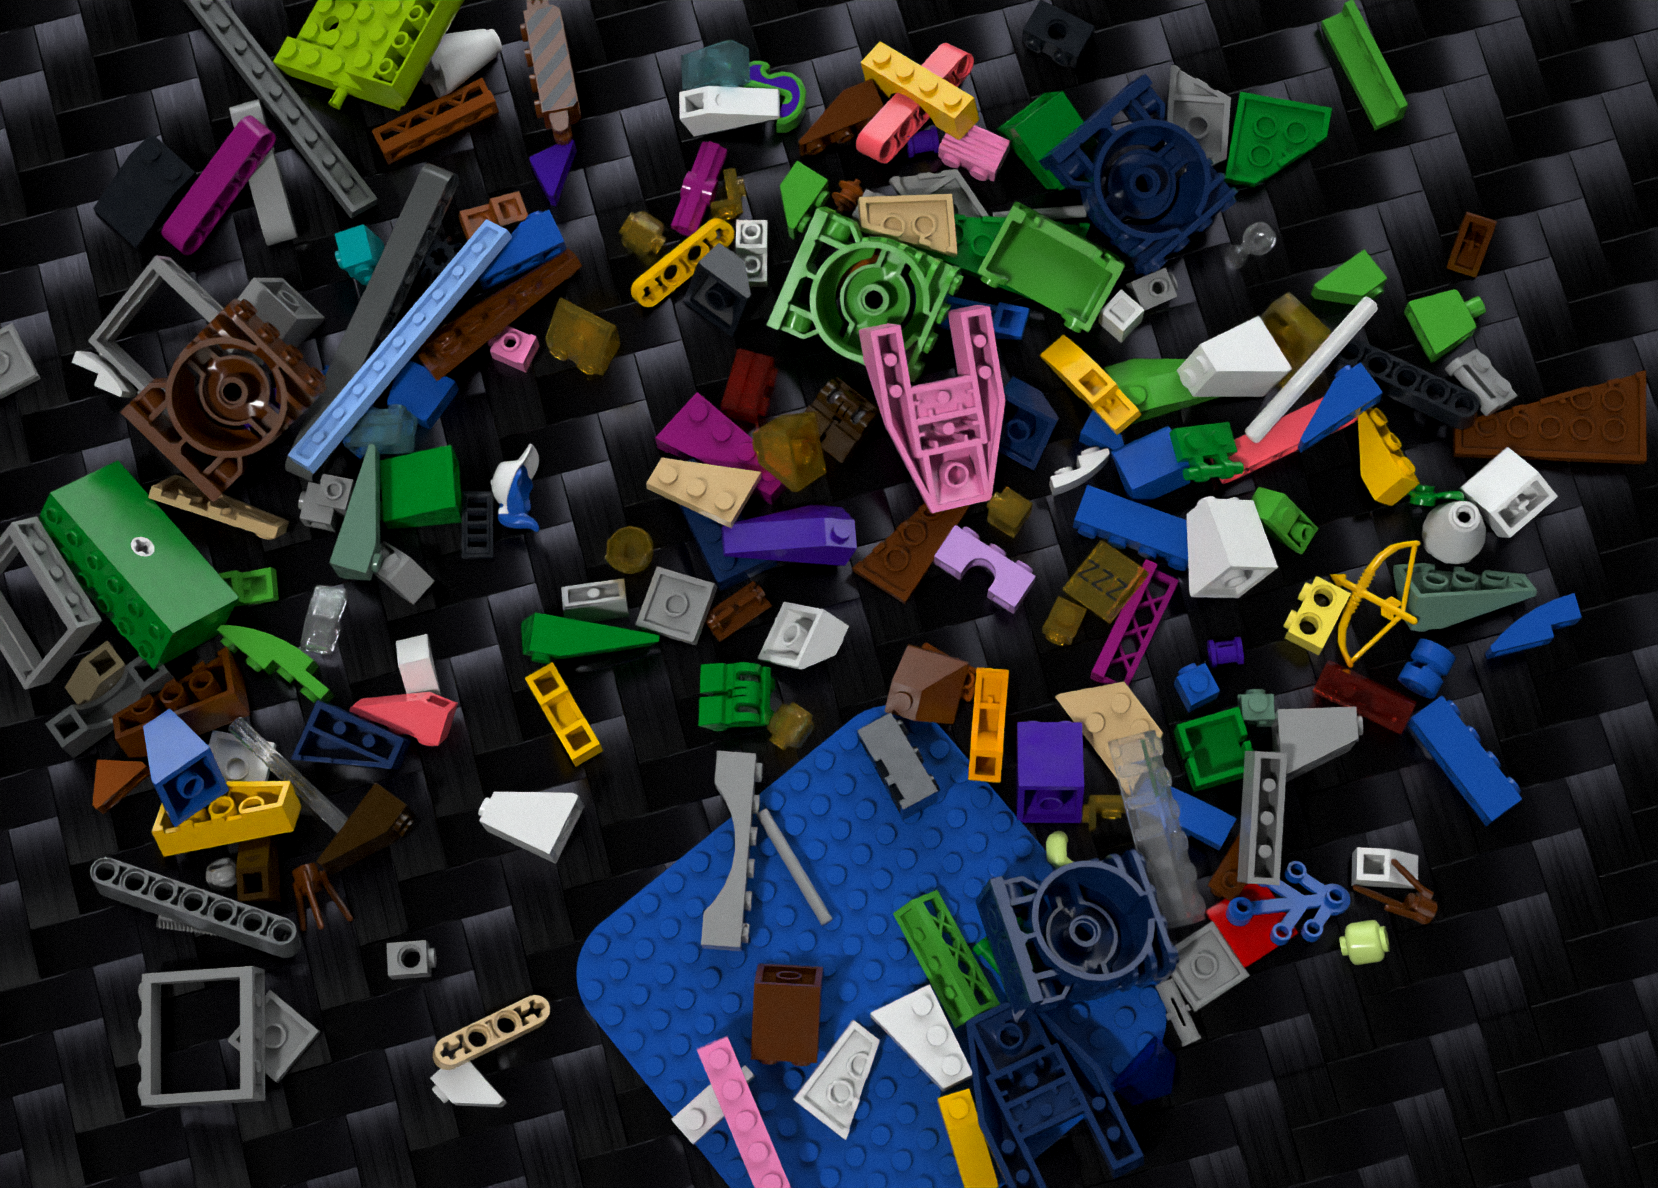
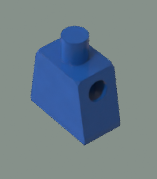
M409 360L395 376L387 400L389 410L393 414L398 415L391 430L402 437L409 438L415 424L431 429L458 393L459 388L456 381L443 376L436 382L424 366Z

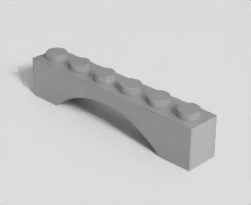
M717 751L715 786L725 800L732 816L735 829V853L732 868L724 887L713 903L704 911L701 939L703 949L742 951V943L749 942L750 924L744 923L745 911H751L752 891H747L748 878H754L755 859H749L750 846H756L758 832V827H752L753 814H759L760 795L754 794L755 782L762 781L763 763H757L756 753Z

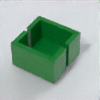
M1239 707L1176 725L1174 734L1182 759L1188 758L1185 768L1193 793L1243 778L1245 751H1253L1250 740L1243 742L1248 733Z

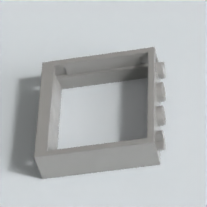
M158 255L154 257L88 340L99 353L98 357L105 362L112 363L117 368L116 374L127 383H132L139 389L138 394L154 379L114 341L163 280L174 288L209 323L224 309L170 257ZM226 349L222 355L230 353L245 354L246 350ZM198 384L197 387L195 388V389H196V396H197L198 402H199V404H200V406H201V408H202L203 405L201 404L200 397H199V391H198L199 384ZM166 408V409L163 411L162 415H163V416L165 415V416L170 420V417H169V415H168V411H167V408Z
M37 516L12 522L1 535L0 575L20 552L68 630L45 658L42 659L0 591V650L25 690L49 683L102 621Z
M245 966L142 974V983H140L138 989L139 999L142 1001V1015L138 1020L139 1032L142 1034V1046L138 1053V1061L141 1066V1081L138 1085V1095L141 1100V1106L160 1108L265 1101V969ZM240 979V1089L161 1094V984Z

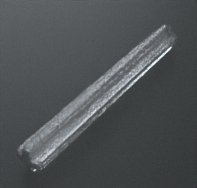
M241 717L235 719L229 726V731L282 781H291L296 795L338 833L348 818Z

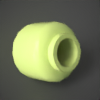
M1376 920L1350 923L1346 926L1345 936L1339 937L1342 955H1349L1350 960L1355 965L1380 962L1383 960L1385 952L1390 951L1386 927L1380 926Z

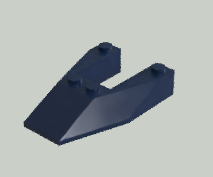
M1009 1001L966 1021L978 1123L1007 1188H1047L1025 1141L1080 1115H1083L1114 1179L1144 1165V1155L1100 1067L1045 1012L1032 1015L1027 1021L1016 1023Z

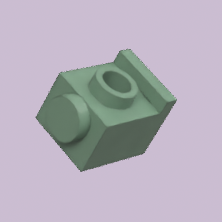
M1263 689L1247 690L1246 695L1237 696L1238 707L1240 708L1245 727L1272 726L1275 720L1274 694H1265Z

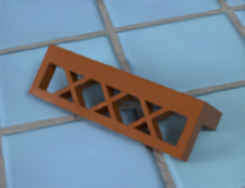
M480 78L373 129L372 133L387 163L390 164L499 112L491 91L488 90L483 78ZM481 89L483 94L466 101L470 93ZM447 104L456 106L439 114L441 107ZM420 117L428 119L411 128L414 120ZM390 131L400 132L389 139L383 140L382 135Z

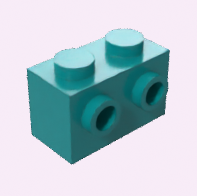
M362 224L335 234L338 246L335 256L339 267L345 269L351 278L354 277L362 285H368L385 247L383 241Z

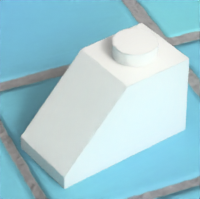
M470 1061L452 1070L440 1069L430 1078L436 1084L432 1088L433 1092L443 1103L450 1100L455 1105L503 1107L507 1103Z

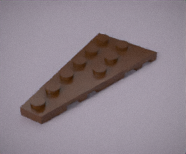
M569 248L436 329L416 351V357L437 382L487 341L501 334L507 325L561 282L571 278L582 267L577 256Z
M1646 370L1620 379L1618 377L1607 380V382L1595 386H1586L1543 398L1527 405L1514 406L1509 410L1494 413L1488 417L1485 415L1478 416L1474 425L1468 429L1460 430L1453 427V457L1495 458L1506 447H1509L1523 460L1645 464L1647 461Z

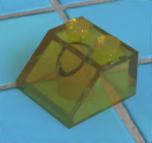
M1290 292L1275 300L1260 317L1292 367V370L1279 382L1284 387L1332 332Z
M560 297L545 338L550 349L549 352L562 361H566L568 358L576 362V366L587 374L593 375L595 372L603 376L621 345L616 326Z
M814 412L780 415L752 433L753 449L757 453L759 464L792 492H799L827 473Z

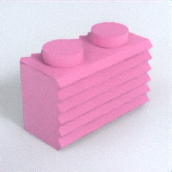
M974 125L960 141L945 133L939 145L938 157L942 159L945 165L957 169L961 166L963 169H967L970 171V175L978 180L986 181L989 179L990 181H995L1010 151L1011 141Z

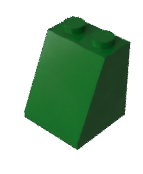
M1063 91L1043 93L996 130L1003 138L1011 141L1010 147L1046 189L1058 188L1059 191L1064 189V186L1050 170L1045 171L1038 161L1080 126L1083 120ZM1091 136L1079 147L1088 156L1098 142L1094 136Z
M451 445L380 460V490L382 491L380 520L384 521L387 529L462 523L459 461Z

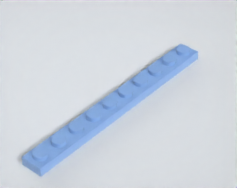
M487 219L482 223L290 451L288 456L293 462L313 474L317 471L510 241L512 236L507 229Z

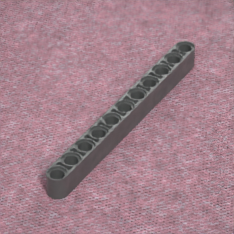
M430 163L425 164L421 169L325 375L327 380L324 383L327 389L312 403L291 450L389 335L458 186L457 174ZM335 449L314 474L293 462L289 456L286 459L285 469L289 473L317 483L325 473Z

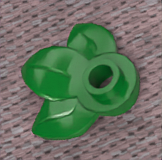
M1418 484L1415 489L1408 493V495H1411L1410 503L1424 506H1435L1437 499L1468 500L1460 491L1437 493L1434 492L1435 486Z

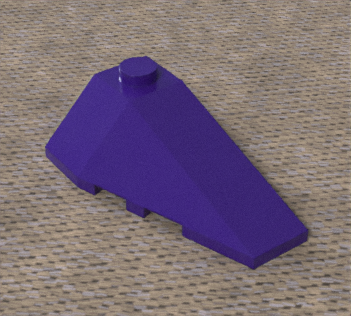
M808 505L734 523L732 528L725 525L721 528L723 556L845 566L857 549L855 521L842 507Z

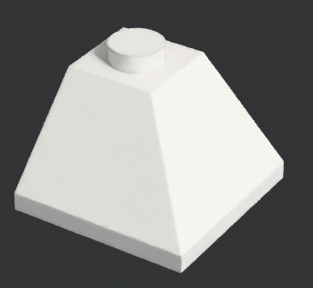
M783 602L758 659L763 662L795 669H805L836 655L849 626L824 609Z

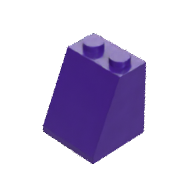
M1017 722V820H1020L1022 823H1081L1084 795L1082 722Z

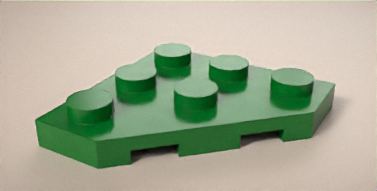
M1240 92L1224 181L1231 184L1256 187L1325 142L1332 108Z

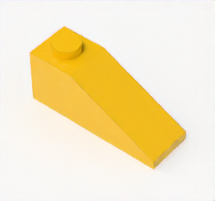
M970 1089L937 1098L964 1188H998L999 1185L984 1135L979 1127L978 1115Z

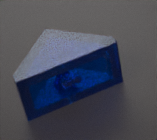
M1154 1036L1111 1085L1131 1106L1170 1094L1176 1057Z

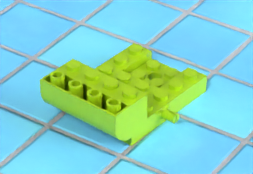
M318 0L297 38L287 36L273 63L285 75L335 90L328 104L340 110L347 95H351L399 111L402 106L406 105L464 0ZM339 22L336 29L330 30L333 24Z

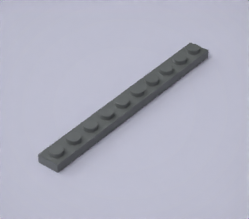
M183 0L349 217L352 219L377 205L378 198L226 1Z

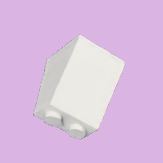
M1257 316L1200 344L1177 369L1182 384L1188 388L1193 397H1263L1292 370V367L1261 318Z
M1210 496L1199 500L1197 506L1187 513L1189 592L1191 597L1239 598L1278 568L1253 500H1239L1237 497L1215 499V497Z
M493 792L490 799L487 797L484 799L478 815L481 816L479 821L486 831L556 864L584 805L580 797L574 793Z

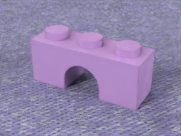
M955 525L935 554L934 564L959 580L962 579L966 571L971 567L984 566L993 573L995 580L988 589L987 598L1014 614L1035 583L1036 576L1032 574V568L1019 560L1014 563L1005 557L1006 552L997 545L991 543L988 546L978 540L979 535L970 528L963 527L961 529Z

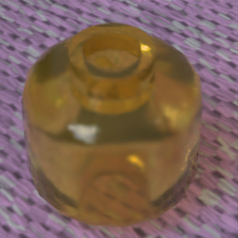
M639 211L636 214L631 212L618 232L622 235L621 243L641 257L647 256L651 251L657 254L666 240L662 236L664 224L645 211Z
M793 701L790 705L781 704L769 720V725H767L768 731L772 734L770 741L784 751L788 746L793 749H800L815 728L814 723L811 721L813 715Z

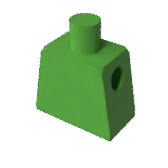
M1453 289L1408 302L1404 313L1429 361L1433 363L1473 335L1477 328L1473 319L1485 314L1486 309L1479 296L1464 302L1460 293Z

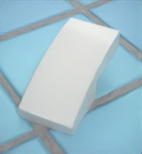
M75 352L72 363L98 373L94 386L119 397H136L137 391L133 385L121 379L116 374L117 368L110 362L103 361L92 352Z

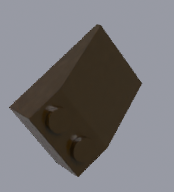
M375 783L316 862L333 875L393 844L400 836L406 837L415 824L413 819L416 815L404 802Z

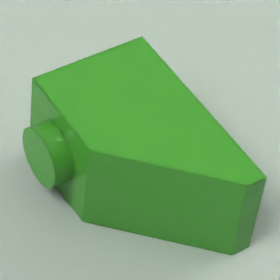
M1364 249L1314 284L1311 295L1314 299L1357 305L1364 297H1369L1374 301L1384 293L1383 287L1387 277Z

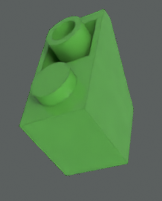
M799 161L794 164L780 184L788 234L793 239L796 238L799 232L804 233L808 229L813 218L811 215L817 207H823L830 196L828 180Z
M1258 487L1251 500L1254 501L1265 534L1295 552L1303 554L1317 532L1318 527L1284 493Z

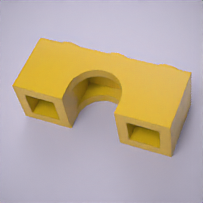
M553 662L525 678L575 767L603 751L601 744L581 713Z

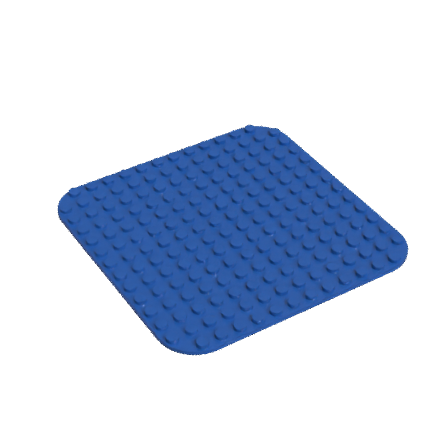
M886 705L871 708L852 718L759 794V812L766 808L770 812L832 916L833 920L824 926L821 925L756 814H753L752 827H758L756 846H750L749 859H755L754 878H748L747 891H752L751 911H745L744 923L750 924L749 942L742 943V951L702 948L704 911L713 903L724 887L733 864L735 829L731 817L601 922L586 939L577 963V985L586 1009L673 1117L711 1084L697 1048L728 1036L740 1067L742 1068L746 1065L755 1076L748 1083V1086L791 1188H964L937 1098L969 1088L977 1111L973 1078L943 1092L870 1017L871 1012L930 984L972 1070L966 1024L955 1029L893 913L909 901L938 890L1001 1005L1008 1001L1001 977L982 955L978 957L972 950L978 942L987 936L975 900L989 879L1002 876L1003 880L1024 876L1038 884L1056 870L1047 861L1044 848L1022 822L1017 820L1016 815L988 782L968 780L969 760L937 723L913 721L893 715L895 720L898 718L902 719L909 733L906 736L911 747L916 746L925 762L922 764L928 775L932 774L940 789L937 803L903 820L857 737V730L889 714L884 712ZM1047 895L1043 897L1049 909L1045 912L1040 922L1042 936L1045 923L1053 912ZM931 901L925 903L930 915L937 917V912ZM942 931L945 943L952 946L953 941L949 934ZM1075 931V935L1079 940L1087 941L1086 936L1082 932ZM1119 937L1115 953L1106 964L1109 973H1111L1110 968L1115 963L1119 953ZM958 960V967L961 972L968 975L965 963ZM758 963L823 967L817 1063H811L808 1066H795L788 1061H778L776 1064H762L758 1060L751 1059L754 981ZM1154 981L1150 982L1146 987L1138 988L1133 986L1126 992L1117 990L1096 1000L1073 1001L1064 999L1057 1009L1045 1012L1100 1067L1112 1093L1150 1062L1163 1040L1166 1028V1008L1158 990L1155 988L1157 983ZM974 989L973 994L979 1005L986 1004L981 992ZM854 1020L880 1041L868 1077L865 1080L847 1139L844 1140L795 1102L793 1098L850 1022ZM1083 1115L1077 1116L1025 1141L1033 1160L1084 1118ZM724 1118L695 1145L730 1188H754L731 1130ZM986 1142L999 1185L998 1188H1001L1005 1185V1182Z

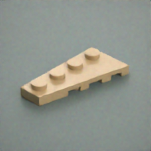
M177 474L151 486L148 496L150 499L254 532L258 537L267 540L276 539L286 533L289 521L225 494H221L212 502L191 480Z

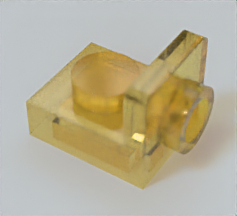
M1058 596L1047 621L1044 623L1042 633L1047 635L1046 639L1056 645L1063 646L1066 643L1071 646L1087 609Z
M1089 795L1088 804H1083L1082 823H1088V831H1095L1096 813H1102V818H1120L1121 813H1127L1129 809L1128 796Z

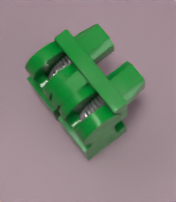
M747 662L701 664L700 693L709 697H700L698 726L713 731H724L732 727L765 726L774 722V710L770 707V694L775 690V679L771 677V668Z

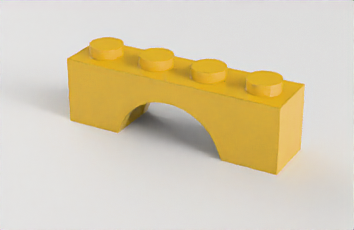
M881 41L860 62L865 81L872 79L878 92L888 98L894 93H899L912 99L930 116L936 127L959 141L979 120L973 96Z

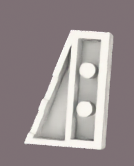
M930 984L870 1013V1017L943 1092L973 1078L972 1070Z

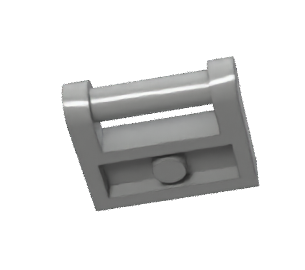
M1478 349L1462 357H1457L1445 368L1450 376L1454 375L1467 391L1476 395L1481 406L1480 411L1486 417L1508 405L1518 396L1512 389L1511 384L1501 377L1491 365L1490 360L1480 353Z

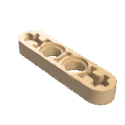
M539 995L528 996L440 1039L433 1051L434 1063L443 1070L455 1069L545 1024L550 1014L548 1001ZM530 1005L534 1009L540 1008L539 1018L535 1014H531L525 1017L523 1021L525 1026H523L520 1017L528 1013ZM501 1018H509L514 1022L515 1030L510 1033H504L499 1030L497 1021ZM472 1032L482 1033L486 1038V1044L482 1047L473 1046L469 1042V1034ZM458 1039H461L463 1048L455 1052L453 1060L448 1056H441L444 1047L449 1051L458 1048L460 1044Z

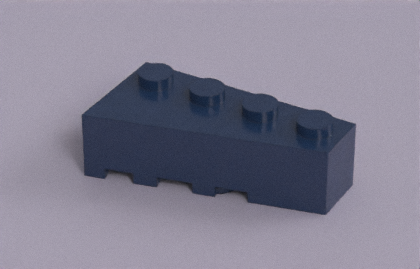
M694 458L688 460V462H695V463H697ZM678 504L719 591L777 566L776 560L723 556L721 531L723 524ZM740 514L735 522L743 521L745 519Z

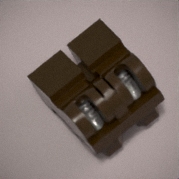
M838 376L835 380H830L821 389L814 402L808 406L794 426L815 443L823 440L820 447L840 463H844L854 457L859 449V444L873 427L881 413L876 403L842 376Z

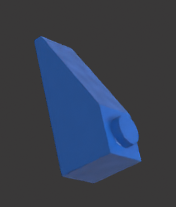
M550 210L533 212L526 217L525 221L517 226L511 234L512 238L478 277L483 290L546 262L567 249Z
M1361 362L1354 367L1347 365L1334 375V381L1300 438L1298 449L1301 453L1380 402L1383 392Z

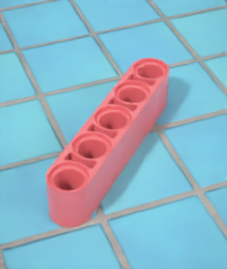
M943 43L921 66L958 87L970 74L974 65V57L972 54L953 45ZM895 93L859 133L856 140V149L858 152L881 163H888L924 125L930 116L912 99Z
M1323 398L1281 417L1259 443L1251 441L1246 434L1235 439L1237 452L1232 456H1228V459L1232 462H1242L1244 471L1242 474H1236L1230 479H1220L1221 483L1232 482L1299 450L1300 438ZM1358 416L1353 420L1349 421L1348 423H1346L1345 425H1343L1342 427H1340L1339 429H1337L1336 431H1334L1333 433L1357 421ZM1213 458L1209 459L1211 464L1214 465Z

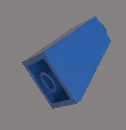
M170 708L143 726L151 780L171 823L175 827L229 791L210 747Z

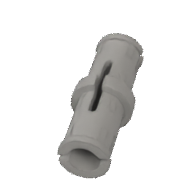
M1172 978L1158 984L1155 988L1158 990L1167 1010L1165 1016L1168 1021H1172L1184 1047L1201 1039V1035H1199L1189 1013L1191 1011L1190 1005H1185L1174 982L1175 980ZM1171 999H1174L1186 1026H1183Z

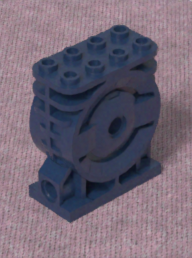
M1146 73L1129 82L1038 161L1045 171L1050 170L1065 189L1080 190L1083 206L1093 224L1111 238L1109 242L1112 246L1116 245L1122 252L1121 257L1124 260L1130 261L1134 266L1133 271L1135 274L1143 273L1145 276L1150 272L1154 273L1167 262L1165 259L1166 255L1169 256L1173 252L1177 253L1190 242L1189 235L1192 236L1197 231L1200 233L1214 221L1211 218L1212 215L1215 216L1220 211L1224 212L1237 201L1234 196L1238 192L1235 187L1229 188L1224 181L1226 177L1222 172L1217 173L1211 166L1214 162L1210 158L1207 159L1202 147L1189 132L1176 124L1164 121L1165 103L1150 86L1153 82ZM1122 111L1131 123L1115 131L1111 126L1112 118ZM1091 136H1094L1098 143L1090 151L1089 155L1086 156L1079 146ZM1160 140L1167 143L1157 152L1147 149H1136L1118 157L1107 172L1105 179L1107 196L1103 197L1101 190L1103 170L1109 159L1116 152L1133 145L1154 147ZM1185 165L1186 171L1178 178V195L1175 204L1164 218L1149 225L1123 224L1121 222L1124 217L1142 221L1163 213L1170 206L1175 196V173ZM1137 177H1142L1146 180V192H1140L1135 184Z
M1129 849L1122 856L1113 853L1107 855L1101 861L1098 858H1093L1089 861L1072 862L1056 869L1038 884L1024 876L1003 880L1002 876L989 879L975 900L1016 1023L1027 1021L1032 1015L1055 1010L1064 999L1073 1001L1100 999L1117 990L1126 992L1133 986L1142 988L1148 986L1153 981L1157 984L1165 982L1175 971L1176 964L1179 963V954L1175 945H1171L1168 937V923L1165 916L1160 914L1156 903L1158 899L1154 885L1149 883L1146 875L1147 865L1142 854H1138L1135 849ZM1047 895L1053 912L1045 923L1042 936L1040 922L1045 912L1049 909L1043 897ZM1118 930L1120 940L1119 953L1115 963L1110 968L1111 973H1109L1106 964L1115 953L1118 942ZM1075 931L1082 932L1086 936L1087 941L1079 940L1075 935Z

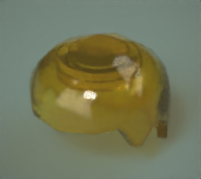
M628 526L618 529L607 540L605 559L618 572L626 574L639 573L647 568L652 561L654 554L652 538L642 528Z

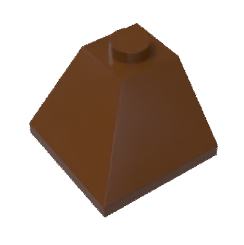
M909 644L892 679L884 712L913 721L954 724L970 662Z

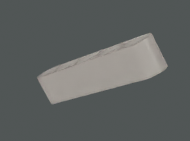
M259 99L229 107L234 128L241 119L249 115L254 116L268 128L265 113ZM273 146L248 180L261 229L268 246L298 238Z

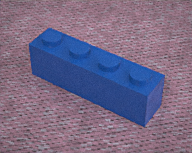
M1087 485L1073 524V528L1078 529L1077 532L1092 539L1096 538V536L1107 539V543L1115 548L1125 549L1129 547L1138 551V555L1149 560H1155L1156 557L1168 561V565L1177 570L1185 571L1188 568L1187 520Z
M1440 696L1411 717L1407 725L1485 826H1488L1522 800V797L1519 795L1521 790L1511 777L1506 778L1499 769L1501 764L1492 752H1486L1479 743L1481 741L1480 736L1470 725L1466 727L1459 718L1461 713L1458 707L1451 700L1446 701L1443 696Z

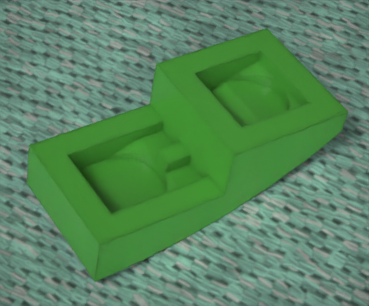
M270 567L243 573L237 570L219 573L221 578L239 597L235 606L279 600L277 574L274 568Z

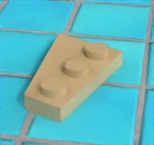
M952 194L859 197V226L862 232L890 238L901 243L956 258L957 242Z
M661 458L646 485L648 490L732 528L759 483L761 472Z

